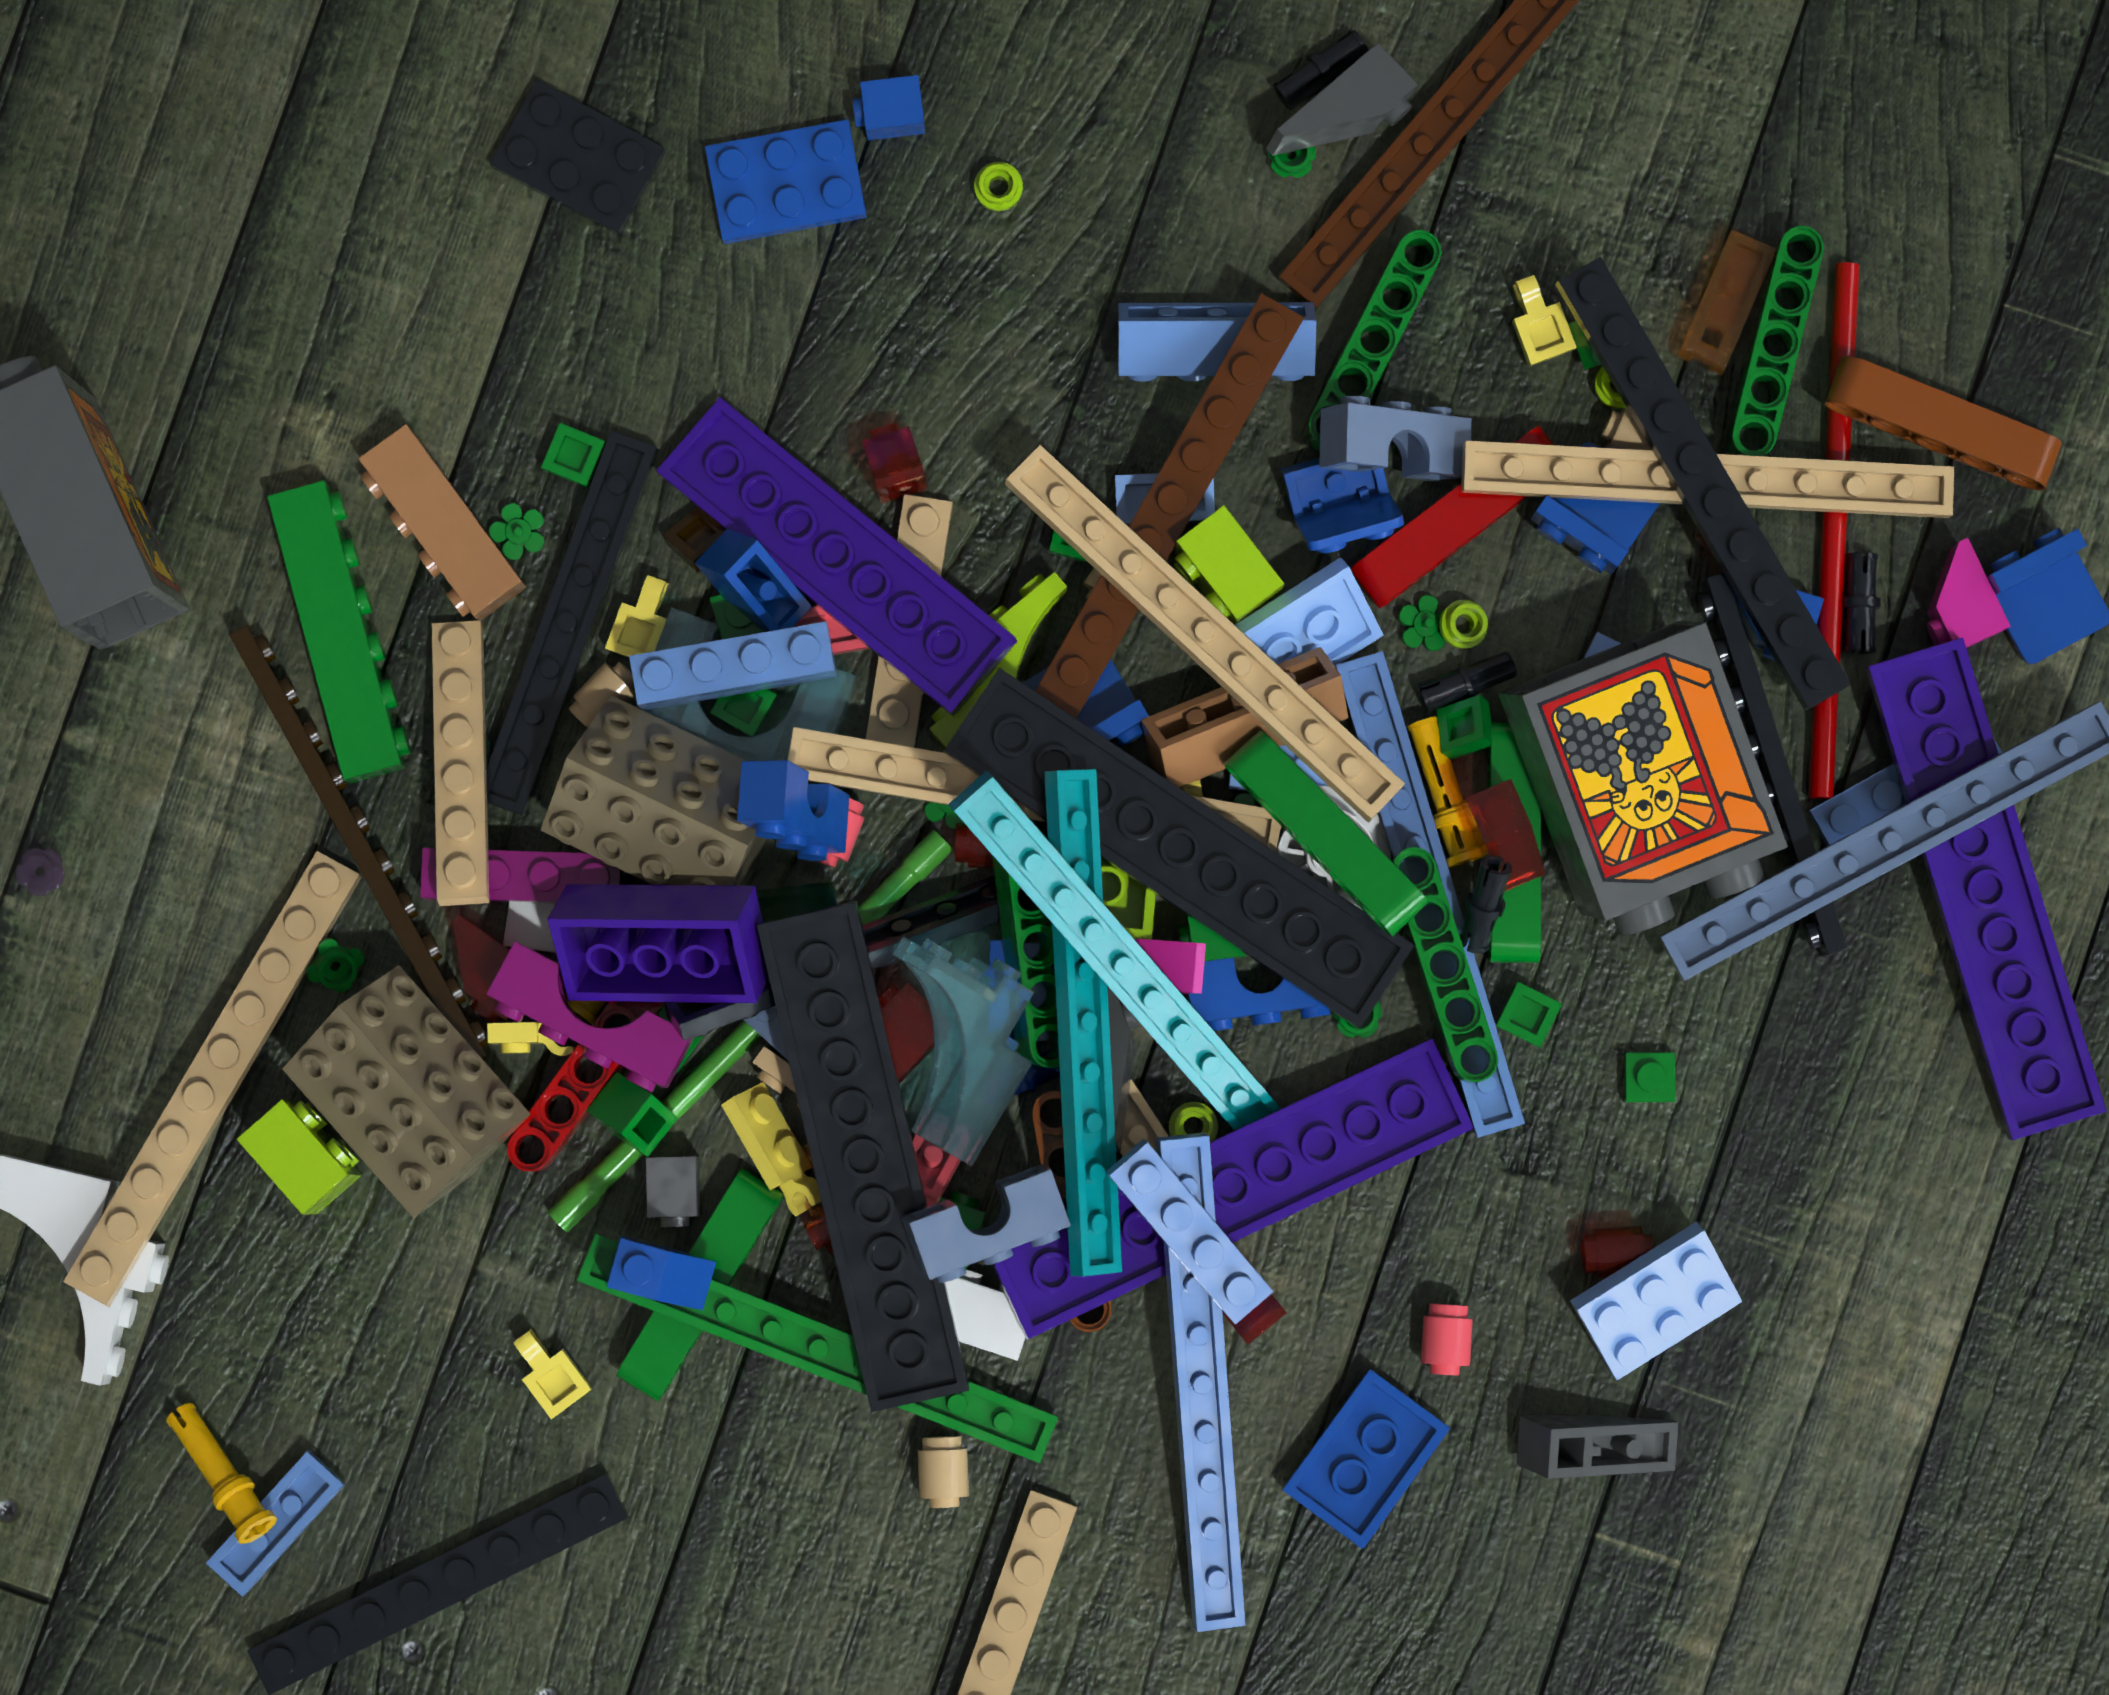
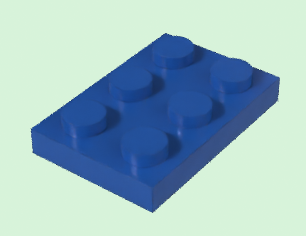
M849 119L705 146L723 244L867 218Z
M1368 1369L1285 1483L1282 1490L1361 1549H1364L1451 1428L1374 1371Z

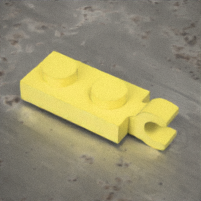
M764 1082L721 1104L769 1190L771 1191L778 1186L781 1188L786 1204L793 1215L798 1216L809 1210L811 1206L821 1202L817 1180L804 1174L812 1166Z

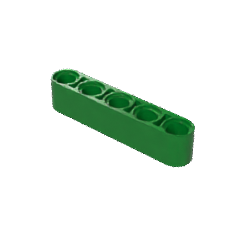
M1796 226L1789 229L1773 251L1726 437V448L1729 455L1765 457L1776 443L1824 253V243L1821 236L1816 230L1808 226ZM1791 242L1804 244L1809 250L1810 260L1804 263L1792 260L1787 252V244ZM1781 288L1793 291L1798 299V307L1792 310L1780 307L1775 299V291ZM1768 335L1780 337L1785 342L1786 354L1780 357L1770 355L1764 348L1763 338ZM1755 382L1769 384L1775 394L1774 401L1769 404L1758 402L1752 395V384ZM1746 428L1756 430L1763 440L1762 449L1758 451L1746 449L1740 442V431Z
M1424 230L1411 231L1399 242L1311 414L1307 427V440L1316 451L1320 452V435L1317 432L1316 424L1321 420V409L1339 405L1341 397L1347 396L1339 388L1338 381L1346 375L1358 376L1365 385V391L1359 396L1372 397L1439 264L1442 254L1441 245L1438 239L1430 232ZM1412 246L1423 247L1430 254L1431 261L1423 267L1413 266L1407 261L1405 251ZM1390 289H1399L1407 295L1409 305L1402 310L1390 309L1383 301V294ZM1368 332L1380 333L1387 342V348L1380 353H1370L1363 348L1360 338Z
M1491 722L1493 744L1487 747V848L1489 855L1504 858L1500 871H1502L1504 863L1509 861L1512 865V872L1503 896L1506 903L1502 917L1498 916L1493 929L1488 950L1489 963H1539L1541 956V808L1509 722Z
M1262 730L1256 732L1224 763L1225 768L1239 784L1389 936L1393 937L1429 903L1408 877Z
M992 855L1016 1048L1024 1061L1037 1066L1055 1068L1059 1066L1052 922L1034 902L1027 909H1023L1019 905L1017 897L1021 887ZM1035 932L1040 940V950L1036 956L1029 959L1024 952V941L1028 935ZM1042 982L1046 988V999L1040 1007L1035 1008L1030 1001V991L1036 983ZM1048 1031L1053 1040L1052 1048L1046 1056L1040 1057L1036 1050V1041L1043 1032Z
M1418 847L1406 848L1399 852L1392 862L1398 868L1402 860L1406 858H1416L1423 863L1426 869L1425 879L1423 882L1414 885L1428 900L1429 903L1427 905L1434 906L1441 915L1439 928L1432 932L1420 929L1415 922L1414 916L1405 924L1409 941L1414 944L1412 950L1454 1075L1464 1082H1481L1491 1077L1498 1065V1054L1436 862L1425 849ZM1446 952L1456 961V971L1452 978L1440 979L1432 973L1430 961L1435 953ZM1452 999L1464 1000L1471 1008V1019L1464 1027L1454 1026L1446 1018V1006ZM1469 1046L1480 1048L1486 1055V1068L1480 1074H1470L1461 1065L1462 1052Z
M742 1168L729 1186L689 1254L716 1261L712 1279L730 1286L783 1199V1192L777 1188L770 1191L764 1180ZM653 1311L621 1364L616 1377L659 1402L703 1330Z

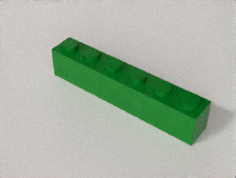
M323 480L267 496L343 780L352 784L406 769L407 765L404 756L411 754V747L404 726L396 727L391 709L399 707L398 699L391 678L383 680L379 661L386 660L385 650L379 632H370L366 614L373 613V606L366 585L358 586L353 568L361 566L354 539H345L341 521L348 519V514L340 490L333 492L332 487Z

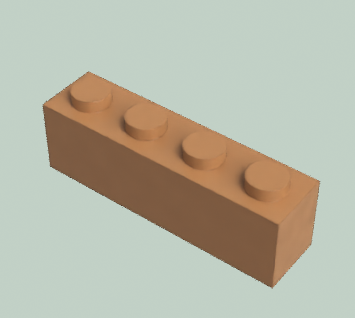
M407 424L358 458L367 470L360 475V478L376 499L385 495L393 505L395 510L388 516L405 539L411 534L415 535L424 548L417 556L434 578L440 573L445 576L453 587L445 594L462 617L471 612L477 620L482 621L527 588Z
M1321 647L1277 664L1338 722L1348 719L1341 674ZM1223 687L1141 720L1150 763L1159 775L1179 788L1226 769L1224 763L1259 730L1266 733L1279 747L1284 745Z

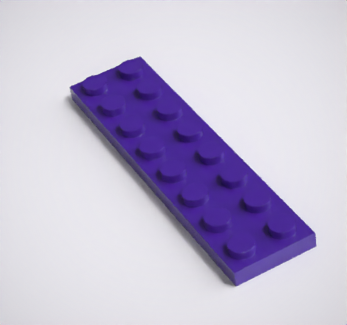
M720 397L656 470L661 478L725 529L728 528L757 539L799 591L953 717L1017 643L1016 638Z

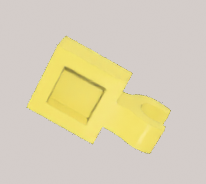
M1534 275L1516 281V284L1512 285L1525 315L1513 319L1512 323L1528 366L1536 365L1575 350L1577 347L1560 302L1545 306Z
M647 575L636 607L621 603L605 649L626 657L659 651L670 621L656 615L669 586L666 581Z
M487 1023L488 1043L500 1045L501 1054L530 1053V1044H545L552 1053L559 1056H570L576 1048L571 1046L561 1047L557 1042L538 1033L542 1023Z
M532 1328L513 1342L533 1369L522 1381L550 1419H553L592 1390L591 1385L566 1351L562 1349L551 1357Z

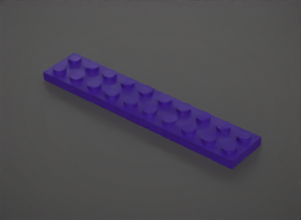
M1963 638L1865 667L1906 804L1998 755ZM2014 805L1922 853V857L2008 1139L2013 1141L2104 1113L2107 1110Z
M1433 1038L1210 1142L1216 1224L1232 1243L1474 1129ZM1119 1188L1122 1272L1084 1277L1070 1276L1068 1227L1059 1230L1060 1238L1051 1243L1038 1247H1032L1030 1242L1012 1248L1013 1256L992 1264L1026 1339H1031L1166 1275L1164 1241Z

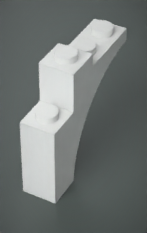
M0 1154V1209L23 1221L39 1234L56 1253L66 1271L69 1272L117 1191L120 1182ZM153 1240L148 1241L110 1308L75 1289L82 1310L85 1330V1359L81 1381L101 1386L110 1384L112 1376H119L126 1352L125 1348L119 1347L124 1327L131 1328L137 1311L138 1301L132 1299L133 1290L143 1293L153 1292L155 1283L160 1285L163 1283L169 1263V1256L163 1255L165 1243Z

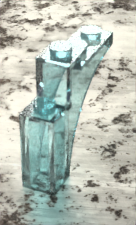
M903 937L893 955L907 965L921 984L928 999L934 1027V1058L930 1083L923 1106L911 1131L972 1166L1032 1062L1015 1052L1020 1043L1010 1038L1009 1035L1034 992L1017 982L1021 975L1019 971L996 958L991 966L972 957L969 964L957 957L950 964L948 961L952 953L926 938L923 945L920 946Z

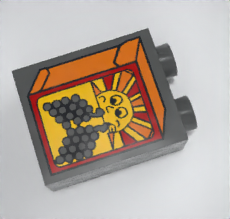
M35 356L18 358L0 365V492L60 627L96 648L103 650L189 611L190 607L97 399L56 365L42 370Z
M1674 622L1498 693L1579 913L1603 921L1613 918L1619 935L1624 936L1642 932L1672 919L1676 914L1669 895L1698 883L1704 882L1710 899L1733 895L1761 883L1766 877L1759 859L1788 847L1706 622Z

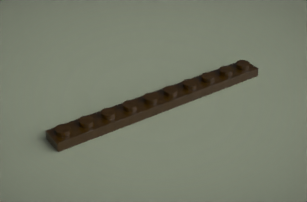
M247 625L229 634L433 1003L485 1061L487 1056L482 1048L490 1044L488 1043V1037L477 1018L467 1022L458 1005L467 1000L453 975L443 979L434 963L443 958L429 932L419 936L411 921L412 918L419 915L405 889L396 893L390 884L387 876L395 872L381 846L373 851L370 848L363 834L371 830L358 804L349 808L346 805L339 791L346 788L347 785L334 761L324 765L315 748L324 743L310 718L300 722L292 708V705L300 702L289 680L286 676L277 680L268 665L276 657L265 637L261 633L253 638Z

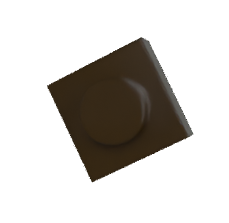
M696 507L665 532L663 536L667 545L698 573L700 569L695 562L726 529L700 508Z

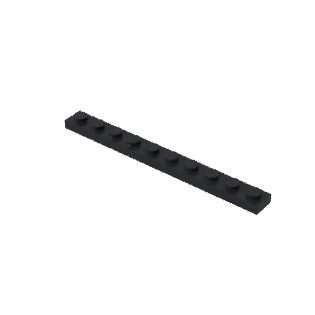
M1599 257L1558 280L1555 284L1804 711L1850 686V681L1602 258Z

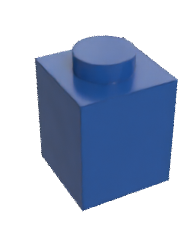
M918 75L860 82L862 97L852 98L856 127H866L868 141L926 134Z

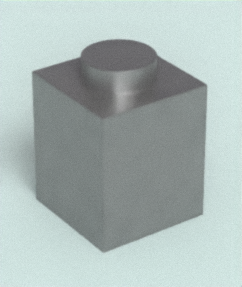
M699 1157L646 1158L647 1218L659 1217V1227L689 1226V1216H701Z

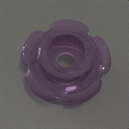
M32 848L26 851L21 857V865H18L16 868V878L19 884L26 886L28 892L36 896H45L50 891L58 889L65 878V871L62 866L63 860L52 849L42 851L40 848ZM38 867L45 869V873L42 876L36 874Z

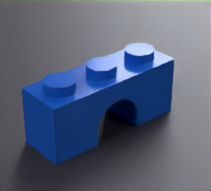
M789 760L742 761L737 814L738 822L754 829L755 836L775 840L776 847L796 851L797 858L823 861L827 859V853H845L849 794L831 784H808L809 772Z
M1234 957L1204 961L1202 994H1187L1188 1002L1213 1031L1233 1029L1232 1019L1251 1017L1252 1026L1282 1022L1281 1012L1300 1010L1301 1019L1331 1015L1329 1009L1284 979L1281 980L1277 988L1267 993H1254L1247 990L1237 978Z

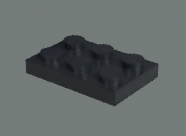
M536 80L490 165L500 173L620 236L665 156L666 150L655 142Z

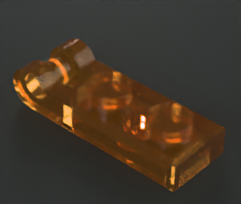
M1734 230L1729 232L1676 357L1691 362L1692 358L1708 364L1709 371L1722 376L1776 248ZM1705 328L1723 335L1718 347L1701 341Z

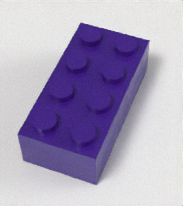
M566 884L547 918L568 1000L757 1003L769 979L757 929V924L763 922L755 886Z

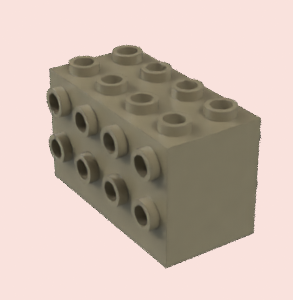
M612 695L607 699L566 757L540 830L650 885L740 886L760 854L766 839L755 836L754 829L737 821L742 761L746 760Z
M399 965L338 1005L282 1068L413 1218L472 1176L530 1115L529 1111Z

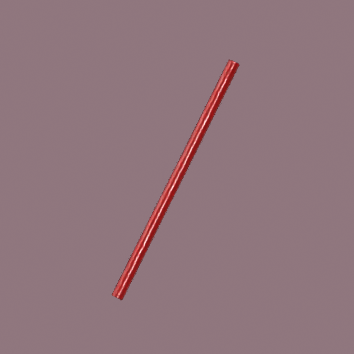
M1841 262L1835 264L1829 390L1841 357H1855L1860 265L1857 263ZM1829 408L1825 460L1850 461L1852 419ZM1823 512L1818 597L1824 598V602L1818 617L1817 627L1840 664L1847 513ZM1838 693L1813 707L1808 798H1833Z

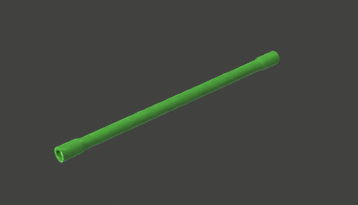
M934 829L903 858L900 866L858 906L862 925L882 918L919 881L924 880L954 850ZM743 1020L661 1103L679 1119L762 1036ZM621 1141L584 1179L576 1182L547 1213L568 1233L599 1202L600 1197L643 1154Z

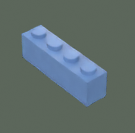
M1278 302L1303 316L1304 319L1272 376L1283 381H1296L1304 376H1315L1316 313L1314 302ZM1118 303L1119 376H1128L1134 381L1142 382L1154 380L1157 376H1177L1184 381H1200L1205 379L1206 376H1215L1255 303Z
M827 622L629 656L637 705L643 711L837 677L830 630Z

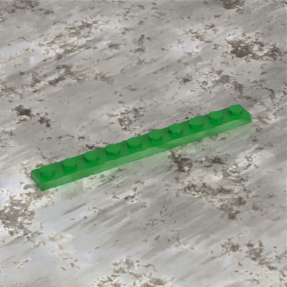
M598 1233L594 1234L577 1276V1281L867 1395L853 1334L714 1279H711L703 1310L655 1301L608 1288L605 1282L617 1241ZM969 1380V1391L898 1406V1408L1037 1463H1041L1059 1418L1055 1414Z

